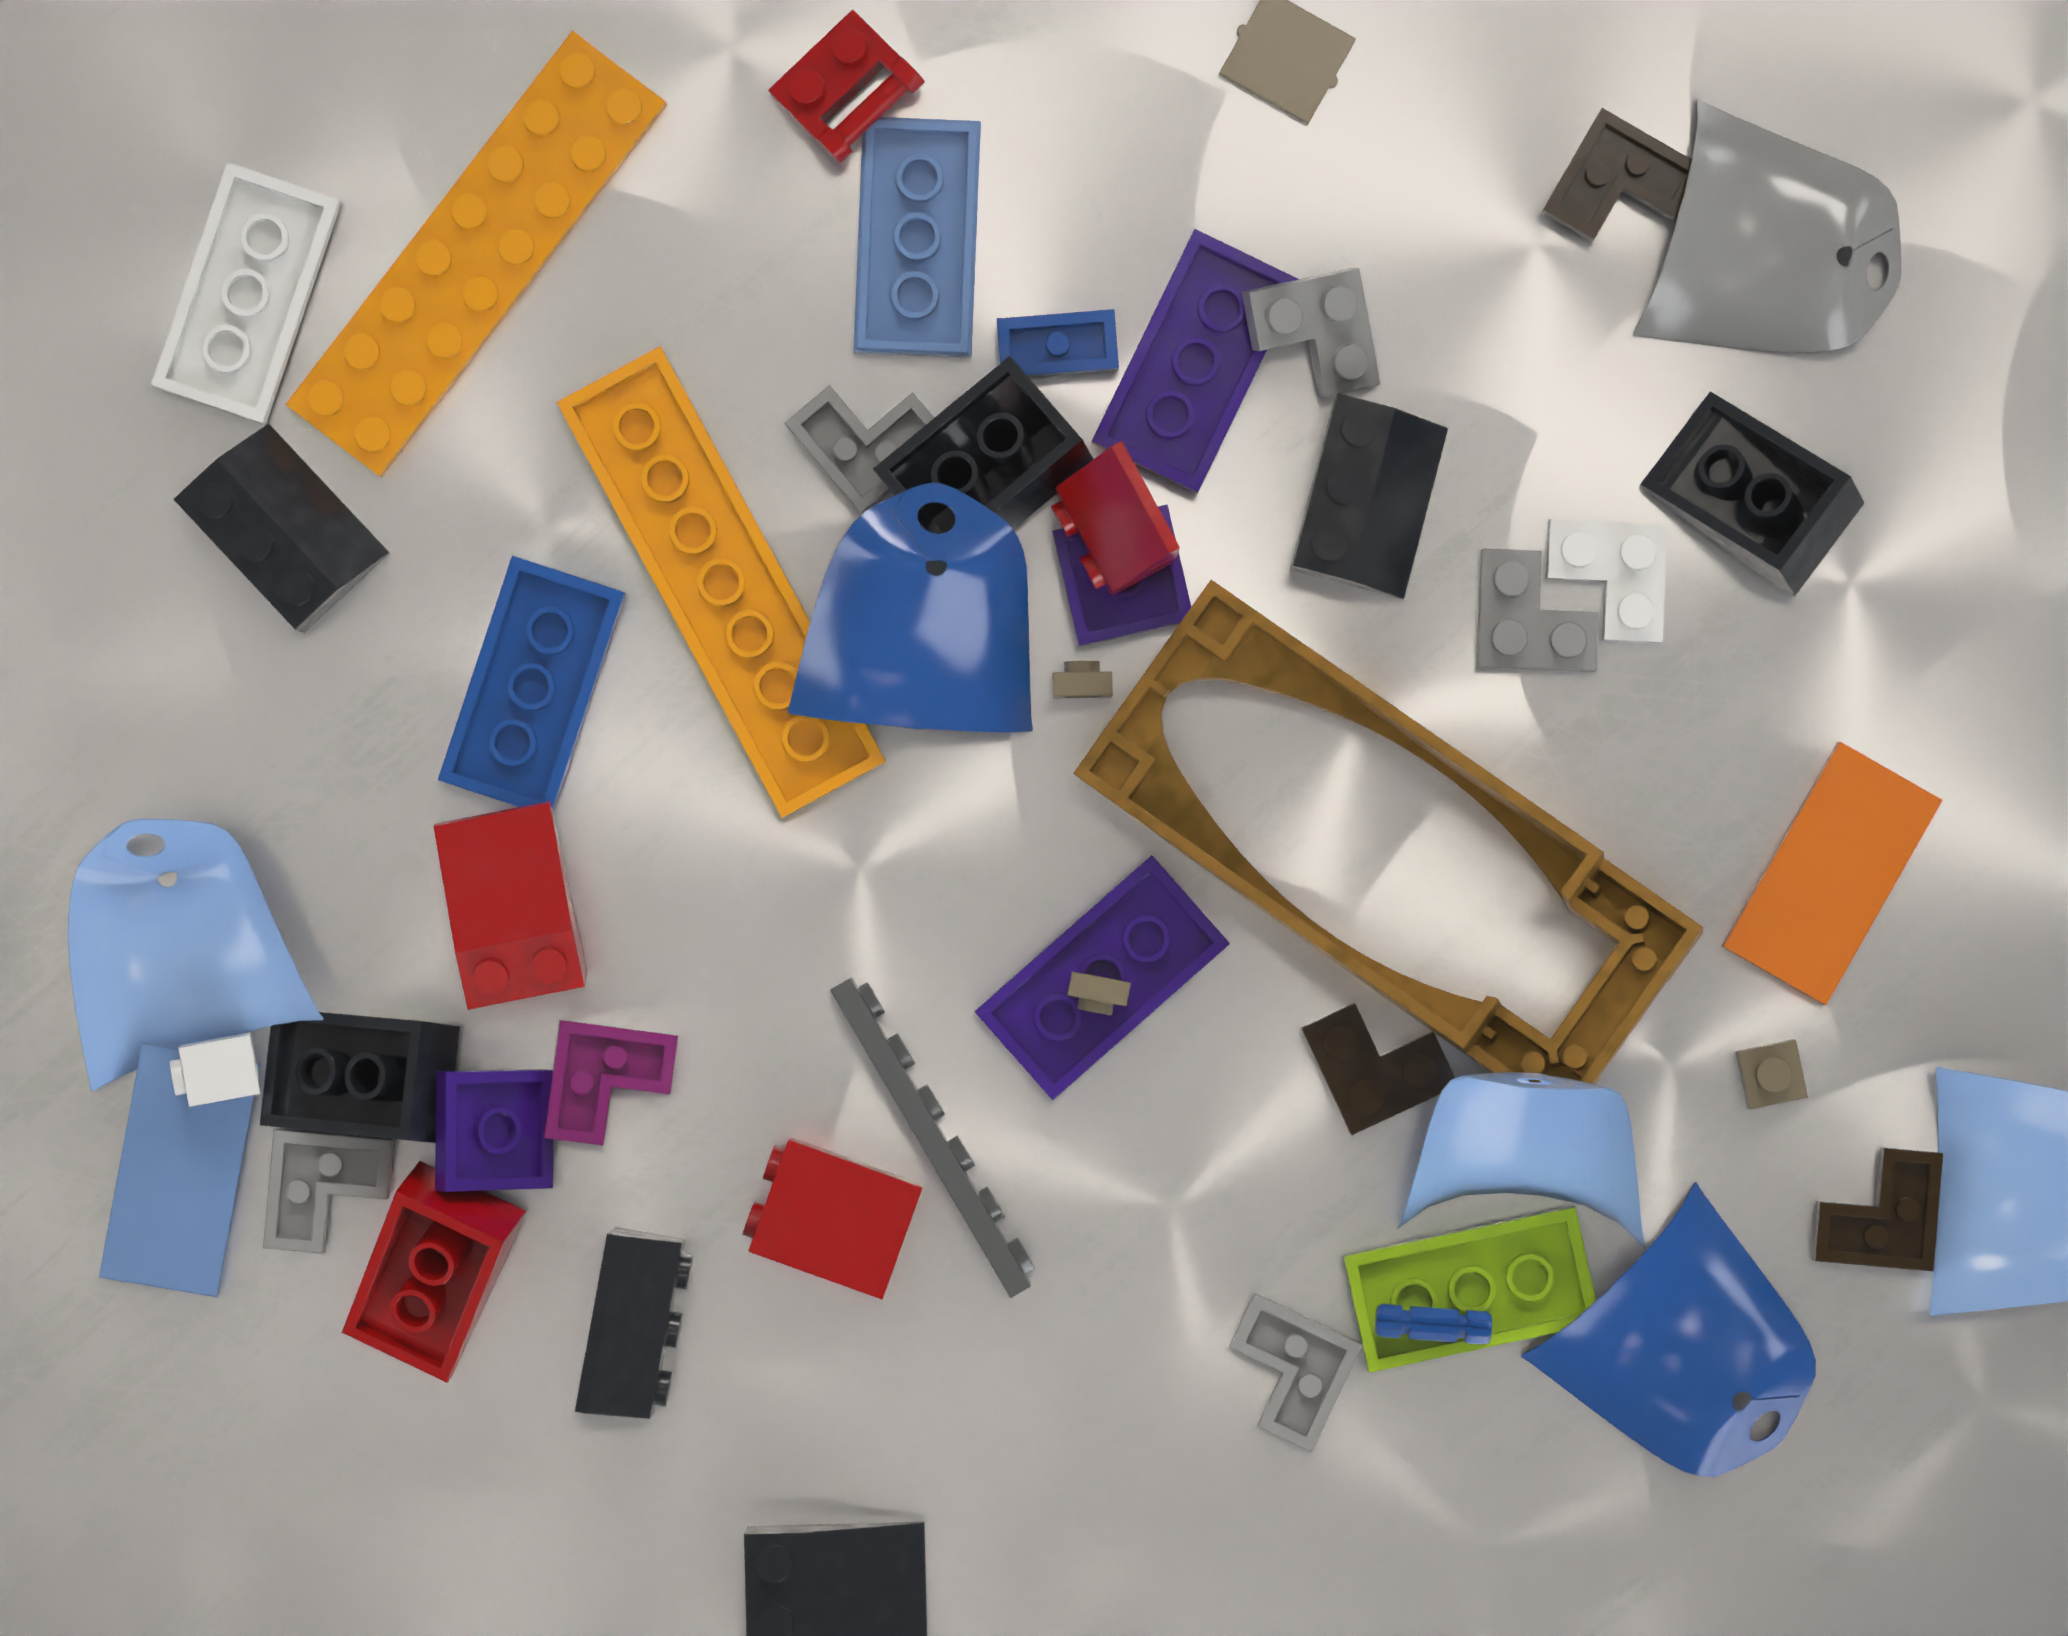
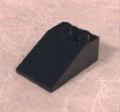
M1711 391L1640 484L1645 491L1746 567L1794 597L1864 505V501L1850 475Z
M319 1012L324 1020L296 1021L270 1027L260 1116L261 1126L436 1143V1071H455L460 1026L415 1020Z
M924 1522L747 1526L744 1533L746 1636H927Z

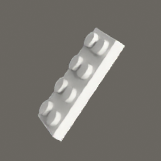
M227 162L151 386L266 425L342 202L339 199Z

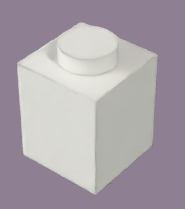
M251 1032L180 1045L178 1048L180 1059L170 1060L175 1095L187 1094L189 1107L261 1094L262 1090Z

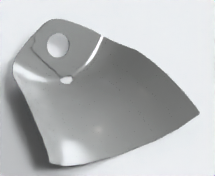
M1697 98V128L1694 151L1684 196L1662 271L1649 303L1633 332V336L1772 352L1830 351L1849 346L1861 340L1889 305L1901 280V240L1896 200L1888 187L1866 171L1735 117ZM1849 246L1852 247V255L1848 262L1849 265L1844 267L1837 260V252L1842 247ZM1881 252L1887 259L1888 272L1883 285L1879 289L1874 290L1868 283L1867 270L1872 257Z

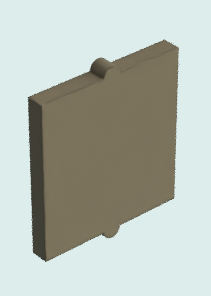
M1260 0L1247 24L1238 26L1237 35L1239 38L1222 66L1219 75L1309 124L1327 90L1337 86L1338 77L1336 74L1356 38L1289 0Z

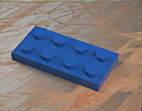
M512 555L438 780L518 807L551 801L554 813L626 593Z

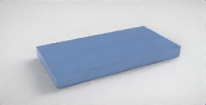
M880 117L862 134L854 353L972 358L981 121Z
M142 1043L99 1277L217 1297L254 1095L189 1107L187 1094L176 1096L172 1081L170 1060L180 1059L179 1049ZM257 1063L258 1072L260 1063Z

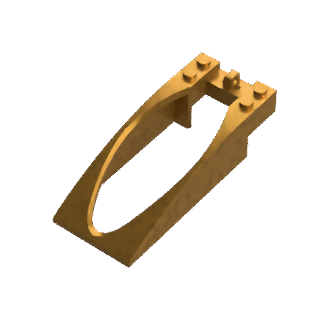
M1212 579L1073 773L1202 868L1491 1073H1542L1548 1076L1568 1078L1596 1085L1602 1073L1660 991L1670 981L1703 934V926L1606 860L1604 851ZM1197 680H1225L1249 685L1305 702L1361 725L1396 743L1452 780L1482 805L1525 849L1555 888L1569 912L1617 944L1551 1039L1501 1005L1496 997L1486 996L1483 1002L1458 996L1398 973L1365 956L1319 926L1280 894L1249 863L1220 829L1177 766L1163 733L1162 711L1168 695L1184 683ZM1528 1080L1535 1083L1541 1082L1540 1080Z

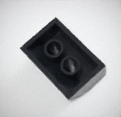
M1009 356L874 467L873 470L893 495L932 482L942 483L961 491L983 504L1007 521L1012 529H1015L1056 495L1055 489L1059 484L1091 462L1093 457L1083 439L1012 357ZM940 503L926 504L918 512L919 524L931 533H946L955 524V516L952 510Z
M1337 393L1332 404L1290 570L1404 599L1448 428L1394 407Z
M269 423L218 457L173 499L295 630L302 633L311 628L390 554L381 542Z
M615 1227L607 1233L575 1412L650 1419L654 1414L655 1405L666 1407L672 1372L662 1370L666 1347L677 1348L683 1313L673 1312L677 1288L687 1290L693 1263V1255L683 1253L685 1239Z

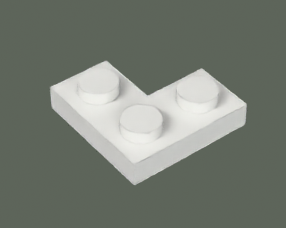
M1565 519L1548 520L1546 579L1604 582L1602 641L1663 642L1668 524Z

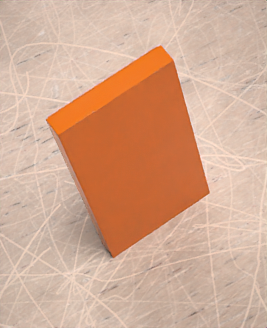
M1837 742L1721 947L1817 1002L1827 1005L1943 800L1846 744Z

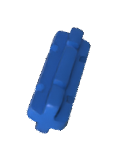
M1381 1304L1376 1309L1375 1332L1380 1337L1400 1338L1401 1334H1408L1409 1339L1457 1342V1338H1464L1465 1343L1485 1345L1491 1339L1492 1317L1486 1311L1466 1310L1465 1315L1459 1314L1458 1309L1410 1306V1310H1403L1401 1305Z

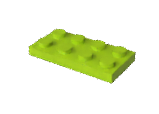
M1575 1206L1343 1255L1367 1371L1369 1373L1557 1333L1578 1318L1596 1301ZM1381 1304L1401 1305L1403 1310H1410V1306L1458 1309L1459 1314L1465 1315L1466 1310L1486 1311L1492 1317L1491 1339L1489 1343L1484 1345L1465 1343L1464 1338H1457V1342L1409 1339L1408 1334H1401L1400 1338L1380 1337L1375 1332L1376 1309Z

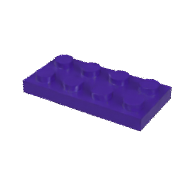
M1194 229L1091 443L1107 450L1122 441L1134 464L1198 494L1267 351L1252 350L1242 292L1298 280V278Z
M1151 855L974 1012L1046 1094L1054 1100L1230 943ZM1071 971L1130 982L1127 1006L1114 1004L1112 1015L1077 1009L1079 997L1067 995Z

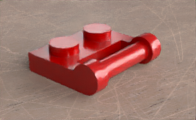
M852 9L770 87L768 92L837 163L841 164L853 152L850 146L907 91L913 95L925 81L903 57ZM883 68L891 74L834 129L826 124Z

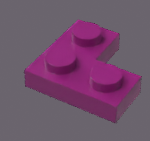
M559 1020L543 1138L603 1146L611 1087L670 1094L678 1035Z

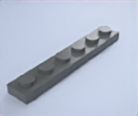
M853 978L830 990L1009 1297L1012 1298L1031 1287V1282L1026 1273L1035 1269L1034 1264L1019 1239L1015 1238L1008 1243L996 1222L1005 1217L1003 1211L988 1186L977 1191L966 1171L974 1167L975 1164L958 1135L947 1140L936 1120L944 1116L945 1113L929 1085L927 1084L917 1089L906 1069L914 1065L915 1062L901 1037L897 1033L888 1038L876 1018L884 1014L885 1010L868 982L858 987Z

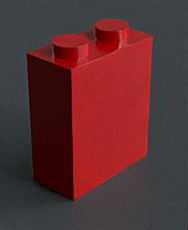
M792 1137L788 1139L785 1149L774 1145L762 1178L773 1182L765 1205L754 1201L742 1234L753 1238L748 1252L883 1300L924 1185Z

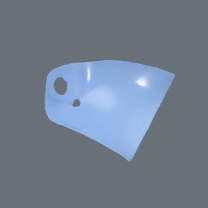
M134 819L122 823L108 833L78 865L70 894L68 949L75 1011L91 1091H95L123 1075L137 1070L142 1043L178 1049L180 1045L234 1036L272 1025L296 1021L324 1020L291 958L246 855L239 843L226 830L213 823L198 821ZM154 834L163 838L165 846L157 854L138 856L127 849V843L136 835ZM167 872H176L177 881L171 887H164L158 882L157 877Z
M1936 1067L1938 1152L1943 1153L1930 1316L2068 1301V1091Z
M1508 1072L1463 1075L1450 1080L1443 1088L1434 1107L1410 1194L1398 1228L1426 1208L1463 1195L1527 1194L1585 1205L1618 1222L1646 1249L1642 1231L1631 1121L1626 1103L1620 1093L1607 1087L1568 1078L1548 1076L1542 1073ZM1528 1080H1540L1541 1082L1535 1083Z

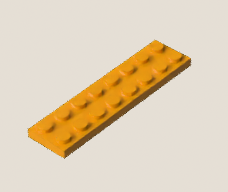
M572 30L285 405L382 478L667 106L666 101Z
M661 346L556 402L780 816L784 818L886 763L866 724L818 719L788 713L810 620Z

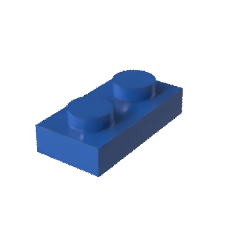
M1114 309L997 318L1000 363L1011 356L1028 377L1119 370Z

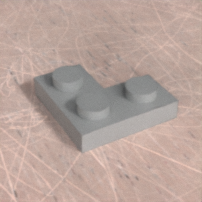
M1348 268L1242 292L1252 350L1262 351L1308 340L1318 396L1327 397L1337 393L1380 385L1359 268Z
M829 385L787 420L785 425L862 515L890 491L874 472L873 468L935 417L912 392L867 430Z
M1483 548L1481 550L1476 667L1595 672L1597 667L1599 612L1540 610L1542 551Z
M275 1129L273 1131L263 1248L324 1253L330 1195L389 1199L394 1139Z
M1254 1293L1229 1347L1282 1372L1257 1425L1276 1436L1312 1452L1362 1344Z

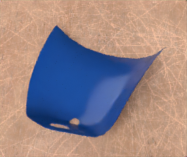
M933 482L908 489L866 510L845 533L826 570L807 632L788 713L818 719L911 729L1006 733L1033 731L1030 695L1027 566L1022 545L1009 523L961 491L942 483ZM929 503L946 505L955 516L953 528L941 534L925 530L919 524L917 518L920 508ZM936 560L942 563L944 561L947 566L944 573L935 576L927 571L926 562Z
M1697 1182L1693 1184L1683 1205L1661 1235L1601 1297L1578 1318L1550 1339L1521 1355L1523 1359L1531 1363L1640 1446L1684 1472L1704 1477H1716L1761 1457L1778 1446L1792 1427L1816 1376V1359L1802 1327L1769 1280L1704 1195ZM1739 1392L1749 1393L1752 1396L1751 1400L1741 1410L1737 1411L1733 1405L1734 1396ZM1769 1411H1777L1779 1413V1421L1775 1429L1761 1440H1752L1750 1438V1431L1756 1420Z

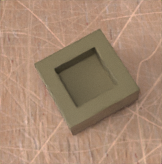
M1100 661L1064 662V672L1052 674L1053 699L1112 698V671L1100 672Z
M1071 971L1067 995L1079 997L1077 1009L1112 1015L1114 1004L1127 1006L1131 983Z
M1795 1039L1735 1051L1747 1109L1751 1110L1808 1098Z

